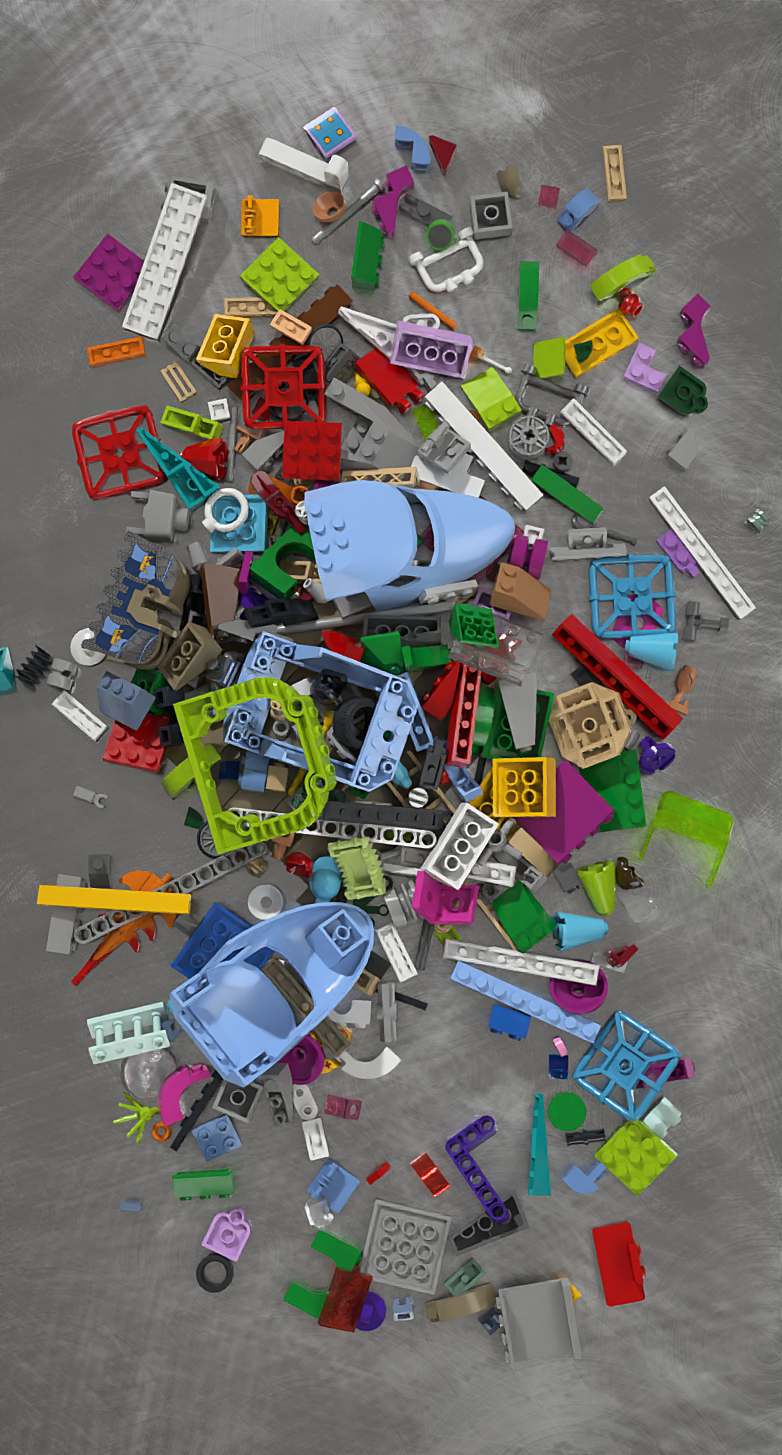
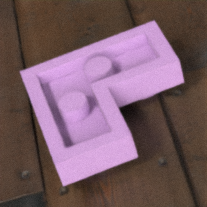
M639 343L623 378L658 393L666 375L649 367L656 350Z

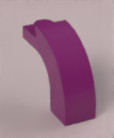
M680 1058L666 1082L694 1078L695 1066L691 1058ZM670 1060L651 1064L644 1076L655 1083ZM640 1079L635 1089L646 1088L650 1085Z

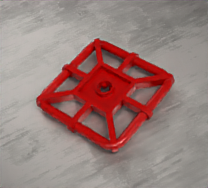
M280 344V346L245 347L242 350L241 356L242 385H240L244 426L256 430L282 429L283 431L284 421H287V407L300 406L314 420L306 422H325V390L327 389V384H325L323 349L312 345L285 346V344ZM280 353V368H267L254 354ZM285 353H312L300 367H286ZM317 357L318 384H303L302 371ZM249 359L264 372V384L249 385ZM282 382H285V385L289 386V389H286V392H282V390L278 388V386H281ZM265 390V403L250 417V391ZM303 390H318L319 416L303 402ZM268 407H282V422L255 421Z
M147 405L133 406L114 412L111 410L106 411V414L82 419L71 426L73 428L72 437L78 457L76 460L77 465L81 469L85 490L92 500L103 499L126 492L130 494L131 491L154 486L162 481L165 482L167 479L158 463L159 472L141 462L139 451L148 448L144 443L137 445L135 432L145 417L149 433L161 442V439L158 438L152 412ZM140 413L130 430L117 433L114 419ZM109 421L112 435L99 438L82 427ZM79 433L98 444L99 455L85 457ZM117 448L124 450V453H122V457L114 455V452L117 451ZM102 460L104 472L93 488L87 464ZM141 468L155 476V478L130 484L127 471ZM122 472L123 486L100 491L109 475Z

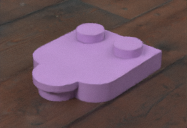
M235 1207L230 1209L228 1213H218L214 1217L201 1245L237 1262L250 1235V1226L245 1222V1212L241 1208Z

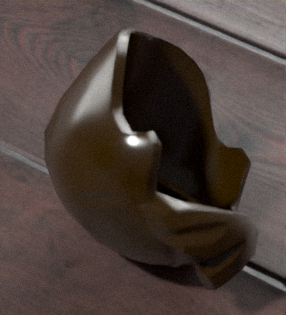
M618 857L620 862L615 870V879L618 886L623 890L643 887L644 881L635 874V867L628 866L629 860L626 857Z

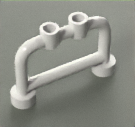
M471 227L460 231L458 236L461 241L445 250H441L427 258H424L421 252H416L408 257L410 265L416 266L425 286L432 292L447 290L448 293H451L458 288L456 284L462 281L465 285L475 280L473 276L482 270L483 258L472 238L474 232ZM468 246L476 261L475 267L467 269L439 285L433 284L425 266Z

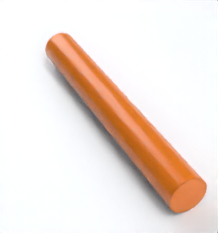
M413 291L408 297L430 314L436 315L449 328L454 330L457 327V323Z

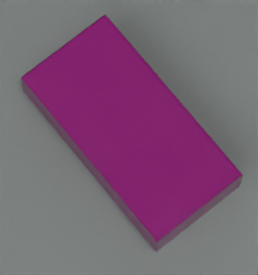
M245 551L239 578V593L247 594L250 581L249 568L253 562V552Z

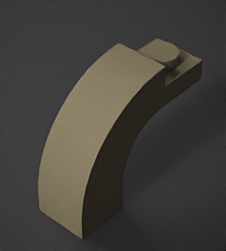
M487 1284L477 1286L456 1296L429 1301L425 1303V1308L430 1323L438 1321L441 1323L476 1313L496 1304V1295L493 1285Z

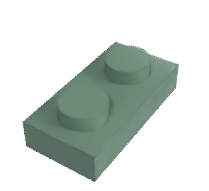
M472 1257L444 1285L453 1296L466 1292L486 1274V1271Z

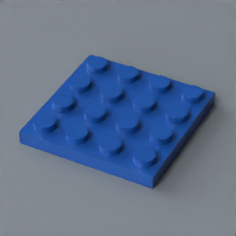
M214 902L170 966L190 979L202 970L226 942L251 928V926L217 902ZM245 947L233 951L221 962L231 960ZM262 947L244 959V962L257 967L261 971L274 953V950Z

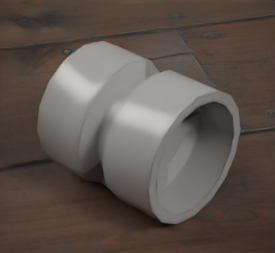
M54 658L51 665L53 672L49 673L46 684L70 691L73 682L71 677L75 676L77 665Z

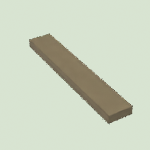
M275 956L261 970L300 1016L305 1019L314 1009L313 999L278 957ZM328 1015L313 1029L336 1057H339L352 1045Z

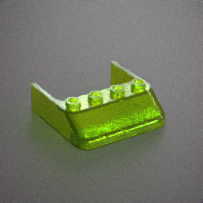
M667 791L660 797L637 860H643L655 827H664L719 850L705 887L711 888L727 848L734 819L731 814L674 791Z

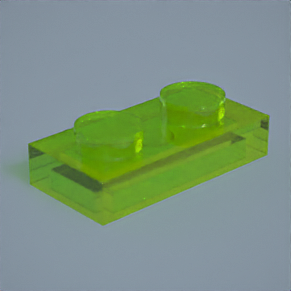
M424 404L412 409V413L426 441L429 435L438 428L439 424L434 412Z

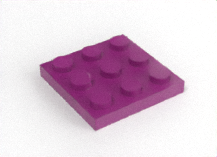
M107 233L73 278L119 312L134 293L144 260Z

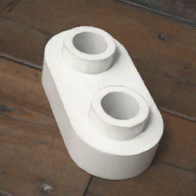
M434 314L408 315L403 319V322L427 326V323L432 322L434 324L432 328L439 329L440 327L439 318Z
M294 1084L292 1086L293 1102L299 1116L304 1120L314 1119L318 1113V1108L309 1087L306 1084ZM298 1089L303 1090L302 1096H297L296 1091ZM306 1107L311 1108L312 1112L310 1114L304 1112Z

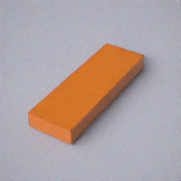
M142 336L87 347L90 367L146 356Z

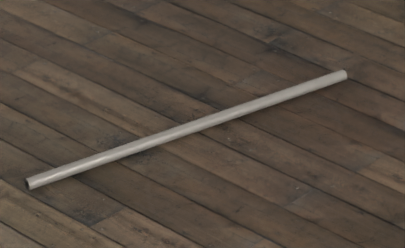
M456 601L356 614L344 619L335 617L287 626L278 625L276 633L283 635L364 623V615L418 616L453 610ZM231 637V638L225 639V641H217V640H215V641L219 644V643L233 642V641H235L236 638H235V637Z

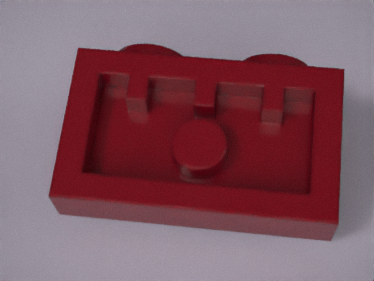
M626 944L617 953H614L612 950L607 951L604 954L607 957L605 960L613 968L615 966L619 968L639 949L634 944L629 946Z

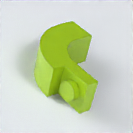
M640 254L613 267L596 279L590 287L598 301L611 298L629 283L652 275L657 270L648 255L641 256Z
M211 743L203 747L210 767L221 760V756ZM189 757L175 767L161 782V786L171 799L185 791L195 779Z

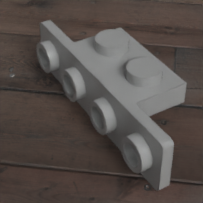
M606 527L569 529L568 546L550 547L549 553L551 560L562 561L564 559L581 560L591 557L596 559L608 556L621 557L627 555L625 543L607 544Z

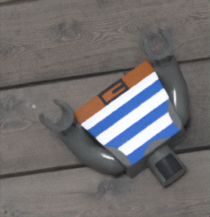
M233 650L225 652L223 656L218 655L216 659L209 660L206 680L210 683L211 692L237 684L247 654Z

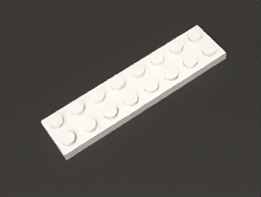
M171 183L122 325L123 328L156 340L159 339L208 198L207 195Z

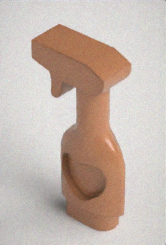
M687 665L680 669L675 681L676 695L673 701L668 703L671 708L683 715L688 714L687 703L689 700H686L683 705L680 704L683 695L693 688L698 671Z

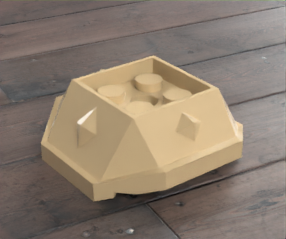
M593 682L556 696L549 717V723L562 757L583 769L620 755L633 730L620 694ZM590 720L595 724L593 730L589 727Z

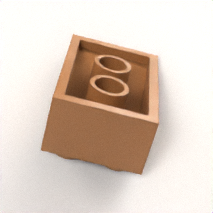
M501 562L495 577L489 605L545 621L551 589L520 567Z

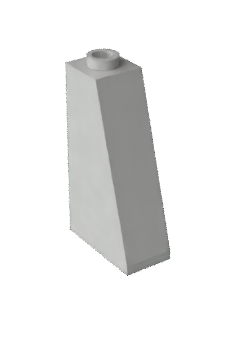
M536 672L498 681L516 750L520 749L521 752L532 750L531 746L535 745Z

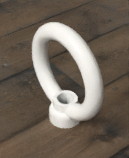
M233 488L217 490L206 502L204 509L206 519L202 521L203 525L211 533L215 530L231 532L238 529L248 516L249 506L246 497L240 491ZM223 496H233L241 504L239 517L231 524L224 525L218 523L212 516L214 503Z

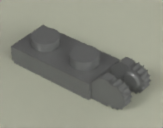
M406 194L404 199L415 205V209L413 210L404 204L399 206L401 211L428 227L433 221L438 219H445L449 222L453 219V216L422 200H418L410 194Z

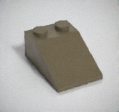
M188 622L158 665V669L172 688L177 691L207 669L209 660L216 659L222 649L205 627Z

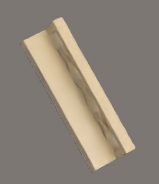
M416 467L349 470L342 472L340 482L366 480L414 488L415 485H420V477Z

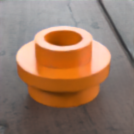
M163 1122L156 1123L152 1128V1135L157 1141H166L171 1136L172 1129L170 1125L165 1126ZM160 1128L165 1129L166 1132L164 1135L159 1134Z

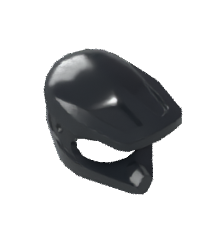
M322 669L310 685L311 696L321 704L341 705L342 702L339 700V697L346 689L348 676L330 669ZM329 677H332V678L338 680L339 682H336V681L330 679Z

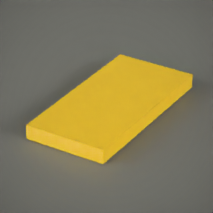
M617 308L565 340V365L573 377L577 379L637 342L639 337L624 314ZM592 340L593 347L590 356L583 363L578 364L573 347L574 344Z

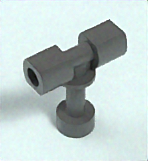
M687 602L686 615L688 616L687 626L684 627L683 640L695 641L696 632L701 629V626L719 628L720 633H727L729 618L721 617L720 621L702 619V615H699L700 602Z

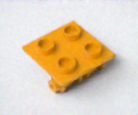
M248 195L247 199H242L241 236H278L279 199H254L252 195Z

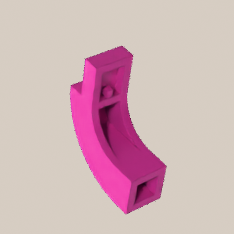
M182 1065L171 1072L164 1080L158 1095V1110L165 1126L184 1119L179 1105L181 1093L190 1084L211 1077L209 1069L205 1065L193 1066L190 1071L185 1065Z

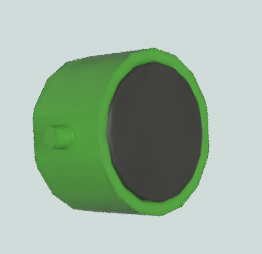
M445 219L435 220L429 225V228L425 227L424 229L427 232V243L435 250H445L452 245L453 241H457V238H454V226Z

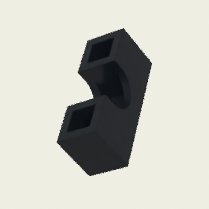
M199 573L190 575L191 585L184 603L179 631H182L188 622L206 627L207 618L206 614H204L205 603L202 579Z
M172 686L154 689L153 695L156 697L154 700L155 709L166 710L170 718L167 726L158 728L160 746L184 745V739L173 704L185 700L183 686L177 691Z

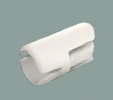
M417 787L410 791L409 802L412 806L420 808L427 803L428 795L423 788Z

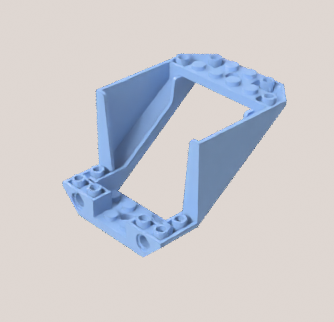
M262 631L249 648L237 684L259 677H271L280 680L287 662L320 673L322 669L340 672L348 676V683L381 693L356 766L331 758L330 760L335 767L336 781L367 792L393 780L418 708V703L408 680L325 648L299 645ZM258 698L228 708L223 724L224 742L309 771L302 748L261 734L270 709L271 699ZM388 730L391 733V738L385 741L383 734Z

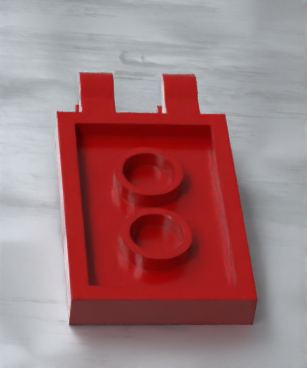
M374 348L354 364L355 368L389 407L395 405L401 414H405L409 410L408 408L411 407V403L403 399L408 395L413 403L417 405L425 396L421 390L417 389L419 384L403 366L390 364V359L378 348Z

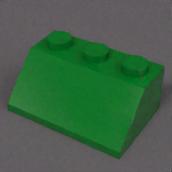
M361 221L358 224L353 259L352 287L374 290L375 284L379 285L380 273H377V268L382 264V255H379L380 248H384L385 237H382V230Z
M234 1168L175 1172L172 1175L175 1198L180 1197V1201L192 1200V1196H199L200 1199H211V1195H219V1198H229L231 1194L235 1193Z

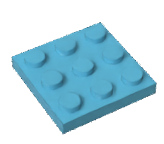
M259 494L244 495L248 502L249 512L245 522L238 529L231 532L215 530L210 534L211 553H228L235 547L241 553H245V551L264 552L267 549L268 505ZM233 496L219 498L212 508L213 518L218 523L224 525L233 523L241 513V504Z

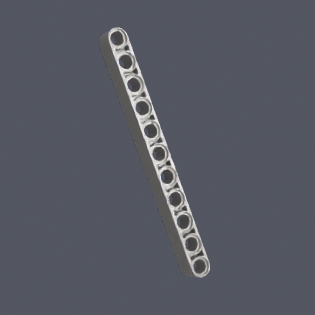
M264 841L259 842L263 846V850L259 854L253 851L254 844L235 849L151 892L167 893V888L173 886L176 893L188 894L262 857L267 852V844ZM239 851L244 852L246 856L243 862L236 860V854ZM221 860H225L228 863V868L225 871L219 869L218 865ZM203 869H208L211 873L210 878L207 880L201 876ZM187 877L193 880L191 888L184 886V880ZM113 910L77 928L74 933L75 940L80 944L92 942L150 912L135 914L133 911ZM117 912L123 914L124 919L121 923L115 920ZM100 921L106 924V929L103 932L97 927ZM83 929L89 933L87 940H83L80 937V932Z

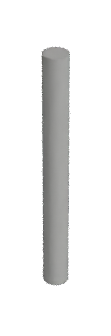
M232 407L226 482H233L235 451L233 449L236 446L239 407Z

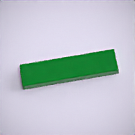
M542 464L531 478L533 483L592 524L603 510L602 506Z

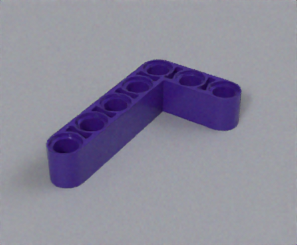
M484 1115L446 1142L445 1148L490 1217L496 1223H504L509 1218V1211L469 1153L497 1133L498 1125L495 1120L489 1115ZM492 1122V1127L489 1130L483 1129L485 1123ZM469 1134H476V1138L473 1141H467ZM459 1144V1151L456 1153L451 1152L452 1147ZM470 1160L471 1165L466 1169L462 1168L463 1162ZM475 1177H482V1180L479 1184H473V1179ZM491 1192L493 1194L492 1198L489 1201H484V1195ZM497 1209H503L501 1217L494 1216Z

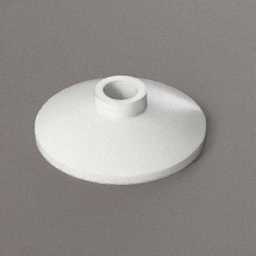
M89 628L79 631L73 637L70 646L73 658L85 666L96 665L106 656L96 651L81 648L83 640L94 637V633Z

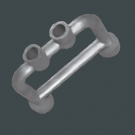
M523 364L521 368L523 376L515 395V400L522 412L527 413L526 416L543 419L548 427L555 424L560 426L571 424L566 418L563 419L552 413L543 412L536 407L525 405L522 398L528 382L574 398L580 405L583 397L588 396L590 388L577 383L574 391L535 377L537 368L529 364Z

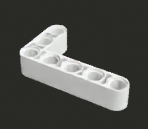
M271 138L265 139L258 154L262 160L339 193H341L349 176L348 162L340 156L332 155L328 164Z

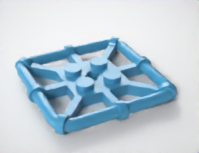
M627 554V556L593 558L590 561L589 601L591 602L592 628L597 638H630L631 636L675 632L676 592L674 591L673 566L668 555L633 556V554ZM660 562L648 577H634L633 563ZM628 563V578H615L601 565ZM665 566L667 592L652 593L651 580ZM597 571L612 583L613 595H598ZM631 592L638 596L634 602L627 598V595H630ZM652 599H667L668 624L653 611ZM613 601L614 613L600 627L598 602ZM636 616H650L663 629L637 630ZM617 617H631V630L605 631Z
M618 1011L609 1019L598 1037L594 1040V1043H590L592 1044L575 1069L573 1080H576L582 1088L598 1098L601 1104H606L622 1117L635 1122L645 1113L658 1092L661 1093L663 1090L662 1086L677 1066L681 1054L673 1045L655 1034L653 1029L645 1027L628 1014ZM623 1021L643 1034L634 1047L625 1040ZM616 1024L619 1041L610 1052L602 1046V1043ZM650 1039L669 1053L647 1057L640 1051ZM598 1049L608 1056L600 1068L584 1071ZM670 1060L655 1083L644 1076L652 1063ZM629 1061V1069L623 1071L622 1063ZM604 1074L611 1081L605 1090L601 1092L584 1078ZM641 1079L652 1088L636 1110L633 1090ZM617 1084L626 1090L629 1111L610 1098Z

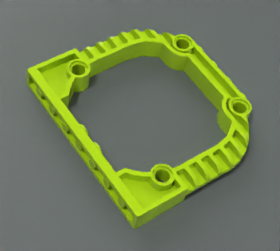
M259 677L173 704L217 854L303 830L320 817L327 803L329 791L334 789L337 782L335 767L331 763L329 756L330 750L325 743L324 730L319 723L318 710L314 706L312 698L307 695H300L293 687H290L282 680L271 677ZM258 698H268L279 702L285 717L289 721L295 722L309 772L305 778L307 798L301 806L290 813L260 821L259 817L254 814L239 817L229 810L222 812L216 793V784L212 779L210 764L206 759L200 737L207 735L213 722L226 718L228 708ZM299 701L302 704V710L299 708ZM322 779L325 781V787L322 785Z

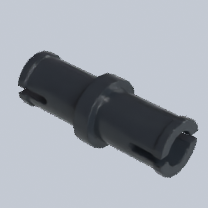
M586 1129L583 1132L566 1134L567 1146L589 1145L592 1142L606 1141L604 1129L587 1131Z

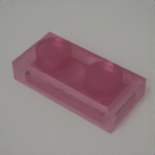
M567 229L556 244L557 248L586 267L598 251Z

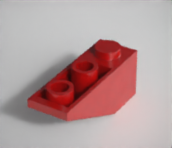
M455 658L454 661H449L444 669L445 673L435 679L433 682L434 687L430 692L426 691L421 698L422 708L440 721L453 705L460 668V660L458 658Z

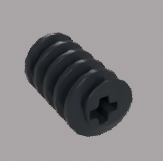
M35 645L37 652H30L33 658L26 657L28 664L21 663L23 670L16 669L19 676H15L31 688H34L31 681H39L36 675H44L41 668L48 670L45 663L52 664L53 662L50 658L51 655Z

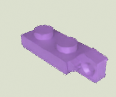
M672 529L656 540L657 544L671 558V562L682 573L687 572L692 579L700 573L695 567V564H697L696 560Z

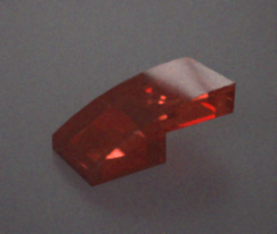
M426 1151L410 1163L434 1197L450 1187L449 1182Z

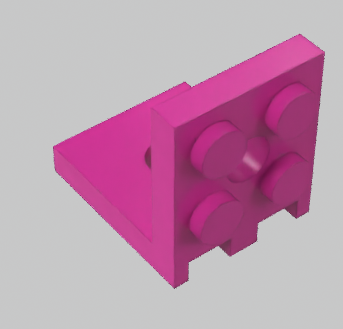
M417 871L412 909L430 924H474L479 887L476 884L461 885L459 890H456L448 885H440L425 871ZM460 900V906L458 908H453L454 903Z

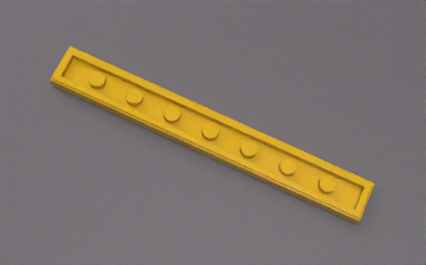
M39 885L37 904L41 906L189 915L192 895Z

